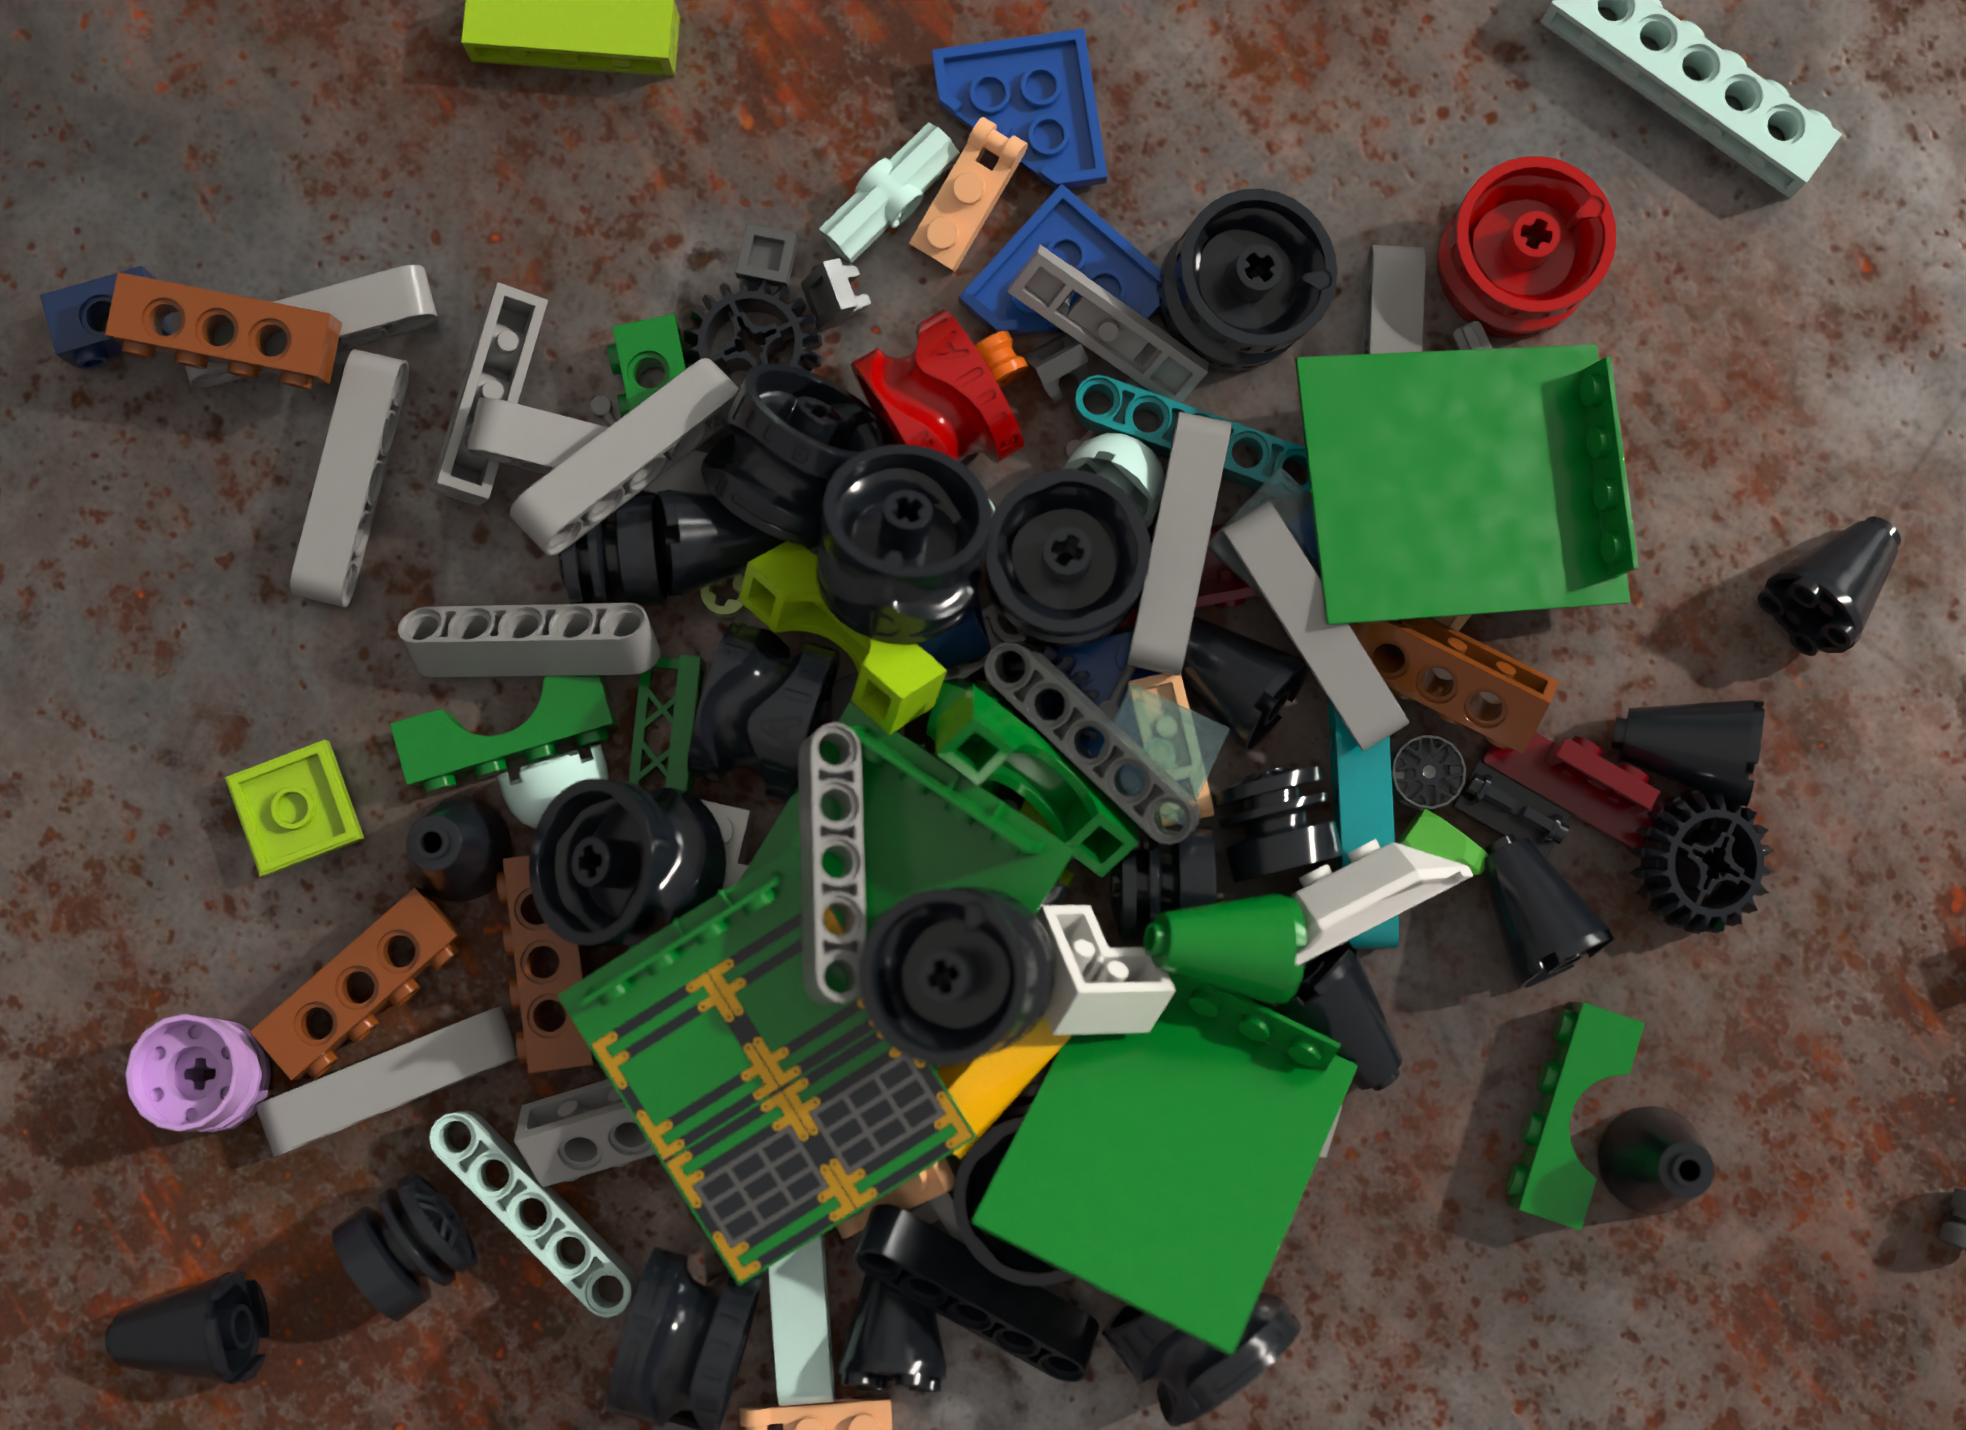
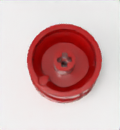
M1525 156L1501 163L1491 168L1476 181L1461 202L1453 218L1447 224L1440 239L1437 254V273L1442 291L1451 307L1467 323L1479 321L1482 323L1485 332L1489 335L1506 339H1525L1542 335L1558 327L1569 318L1607 274L1614 257L1617 242L1616 223L1612 208L1603 191L1592 178L1577 167L1562 160L1544 156Z
M945 309L917 325L915 331L918 339L917 348L910 355L895 358L887 356L878 347L850 364L869 407L882 419L892 437V445H917L934 449L951 456L958 462H961L967 455L980 453L985 454L995 463H999L1024 448V440L1017 421L995 378L963 328Z

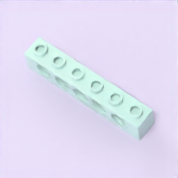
M1553 0L1540 21L1541 24L1789 199L1808 182L1842 135V133L1832 127L1830 120L1825 115L1816 110H1807L1790 98L1788 91L1781 84L1760 77L1747 67L1746 62L1741 56L1733 51L1722 50L1705 38L1703 31L1697 25L1687 20H1679L1665 10L1659 0ZM1605 7L1612 10L1616 14L1618 21L1604 19L1600 15L1598 8ZM1640 37L1652 38L1658 44L1659 51L1647 49L1642 44ZM1682 66H1690L1696 69L1701 76V81H1694L1688 78ZM1725 95L1737 98L1743 106V111L1732 109L1727 104ZM1767 125H1774L1781 129L1785 136V141L1773 138L1768 131Z

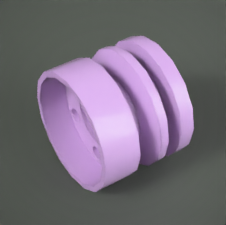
M188 1014L164 1018L144 1031L131 1050L126 1069L129 1097L140 1115L157 1127L176 1131L218 1132L236 1128L254 1116L257 1112L255 1106L262 1103L267 1097L272 1076L269 1054L250 1033L251 1030L241 1023ZM215 1069V1079L205 1081V1070Z

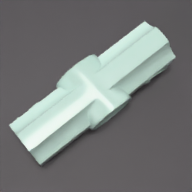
M928 122L890 160L887 158L881 159L864 174L856 186V193L819 228L820 235L842 259L850 264L853 263L889 226L892 228L898 227L915 212L924 198L923 193L955 164L960 156V151L939 127Z

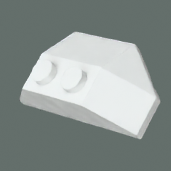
M1374 839L1347 853L1351 864L1332 873L1327 863L1300 877L1299 880L1303 888L1292 893L1291 897L1298 902L1304 915L1307 947H1297L1295 965H1301L1472 877L1473 874L1469 866L1395 842L1380 848L1377 840Z

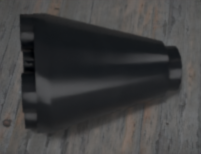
M1872 516L1866 518L1865 521H1858L1773 573L1766 581L1765 588L1758 595L1757 599L1760 607L1775 618L1777 623L1790 634V642L1794 648L1805 655L1815 656L1819 651L1843 653L1849 650L1859 641L1897 557L1898 547L1901 544L1900 534L1890 522L1880 517Z
M865 1274L838 1363V1375L842 1376V1385L856 1386L857 1390L889 1391V1381H895V1386L909 1387V1391L941 1392L942 1380L947 1379V1366L936 1312L872 1276Z

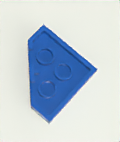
M1084 28L932 50L938 101L942 109L972 130L979 119L985 117L997 125L996 131L1009 139L1015 135L1028 143L1027 150L1019 164L1055 190L1061 184L1069 189L1107 183L1108 176Z
M1061 184L958 297V302L994 334L1004 330H1008L1010 335L1057 333L1064 331L1007 292L1009 283L1024 266L1039 244L1082 272L1087 278L1147 320H1150L1159 310L1157 283L1161 281V278H1159L1161 269ZM1076 291L1071 299L1068 309H1070L1073 306V304L1077 301V299L1081 296Z

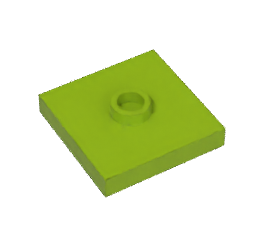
M328 740L319 741L225 777L260 877L270 876L365 839L333 749Z

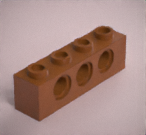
M117 272L105 335L121 343V352L129 355L154 359L155 352L160 351L175 354L174 362L184 366L207 369L208 361L227 364V373L236 376L259 379L260 372L263 371L280 375L279 383L311 390L313 381L330 384L342 322L326 312ZM179 312L181 316L179 329L172 335L164 336L162 333L163 320L170 313ZM232 322L234 326L232 339L223 346H216L214 342L216 329L223 323ZM285 332L287 336L286 348L279 355L269 357L266 352L268 339L275 333Z
M1433 618L1349 624L1377 671L1394 695L1408 701L1415 700L1435 710L1445 721L1455 725L1463 724L1483 734L1490 743L1499 748L1513 749L1521 754L1524 753L1551 704L1560 681ZM1388 643L1398 646L1403 651L1404 656L1391 654L1384 644ZM1432 668L1446 670L1453 679L1445 680L1439 678L1434 674ZM1480 692H1489L1496 695L1501 703L1487 702L1482 698Z
M530 855L503 859L504 871L497 872V890L500 902L502 904L508 903L510 924L503 926V941L507 956H514L517 977L510 978L509 991L513 1009H521L523 1031L516 1032V1050L519 1062L527 1063L528 1074L598 1064L599 1062L566 1009L565 1022L556 1031L548 1029L541 1020V1011L547 1002L555 1000L562 1005L558 995L590 975L587 945H577L566 941L553 932L546 922L538 925L531 920L528 913L529 904L533 899L529 876ZM545 947L555 950L559 957L557 971L548 978L541 976L535 968V957Z
M414 887L256 1025L250 1033L291 1081L304 1079L308 1076L316 1080L338 1062L339 1058L335 1055V1052L345 1043L351 1040L354 1044H357L379 1026L380 1022L375 1017L386 1007L392 1004L395 1008H398L413 997L421 988L416 981L427 971L433 968L437 973L454 961L461 953L457 945L467 935L430 893L423 888ZM406 936L415 946V956L410 964L402 967L394 959L393 948L400 938ZM363 972L367 973L374 982L373 995L364 1003L359 1001L353 993V982ZM321 1008L327 1010L333 1019L332 1030L325 1038L319 1037L312 1027L313 1016Z

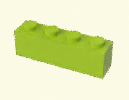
M466 0L461 43L472 62L675 77L680 16L675 0Z

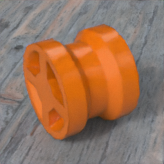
M1008 330L995 333L974 345L1000 389L1017 380L1029 369L1026 360L1015 354L1012 348L1014 340Z

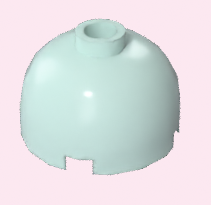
M1105 433L1084 441L1066 461L1062 469L1091 472L1110 480L1123 489L1138 507L1145 520L1147 529L1152 525L1162 499L1165 479L1162 464L1152 449L1138 439L1125 434Z
M601 745L590 746L592 757L580 759L577 749L545 761L522 766L519 772L521 778L510 781L508 772L497 776L502 795L510 812L521 823L536 829L542 814L562 790L586 779L609 780L607 764Z

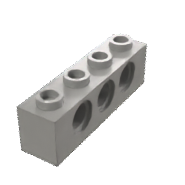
M499 282L489 292L429 491L479 507L489 500L500 463L482 459L467 452L478 399L495 398L518 403L548 303L547 299Z
M609 1079L524 1104L521 1107L514 1142L542 1188L563 1181H574L583 1175L607 1168L621 1167L631 1161L656 1154Z

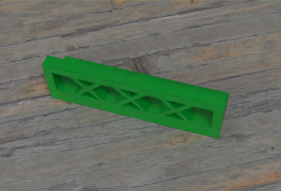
M680 654L679 658L660 657L651 669L640 673L628 782L641 786V781L656 768H659L666 777L665 788H677L693 794L694 776L689 775L687 772V760L693 726L704 689L706 662L701 656ZM653 668L678 671L675 696L664 705L651 691ZM651 699L658 710L648 717ZM674 707L672 717V715L668 711H670ZM664 715L672 725L670 748L657 757L645 742L647 728ZM645 751L653 762L642 770ZM666 760H668L667 768L663 764Z

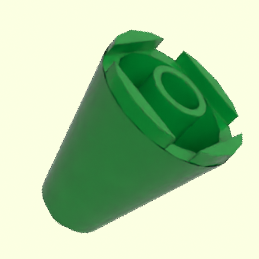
M1269 894L1161 912L1156 916L1154 922L1149 923L1146 927L1144 950L1146 955L1151 957L1156 968L1267 1004L1287 1003L1295 995L1303 977L1305 966L1295 965L1297 947H1307L1304 915L1294 898L1284 897L1285 895Z

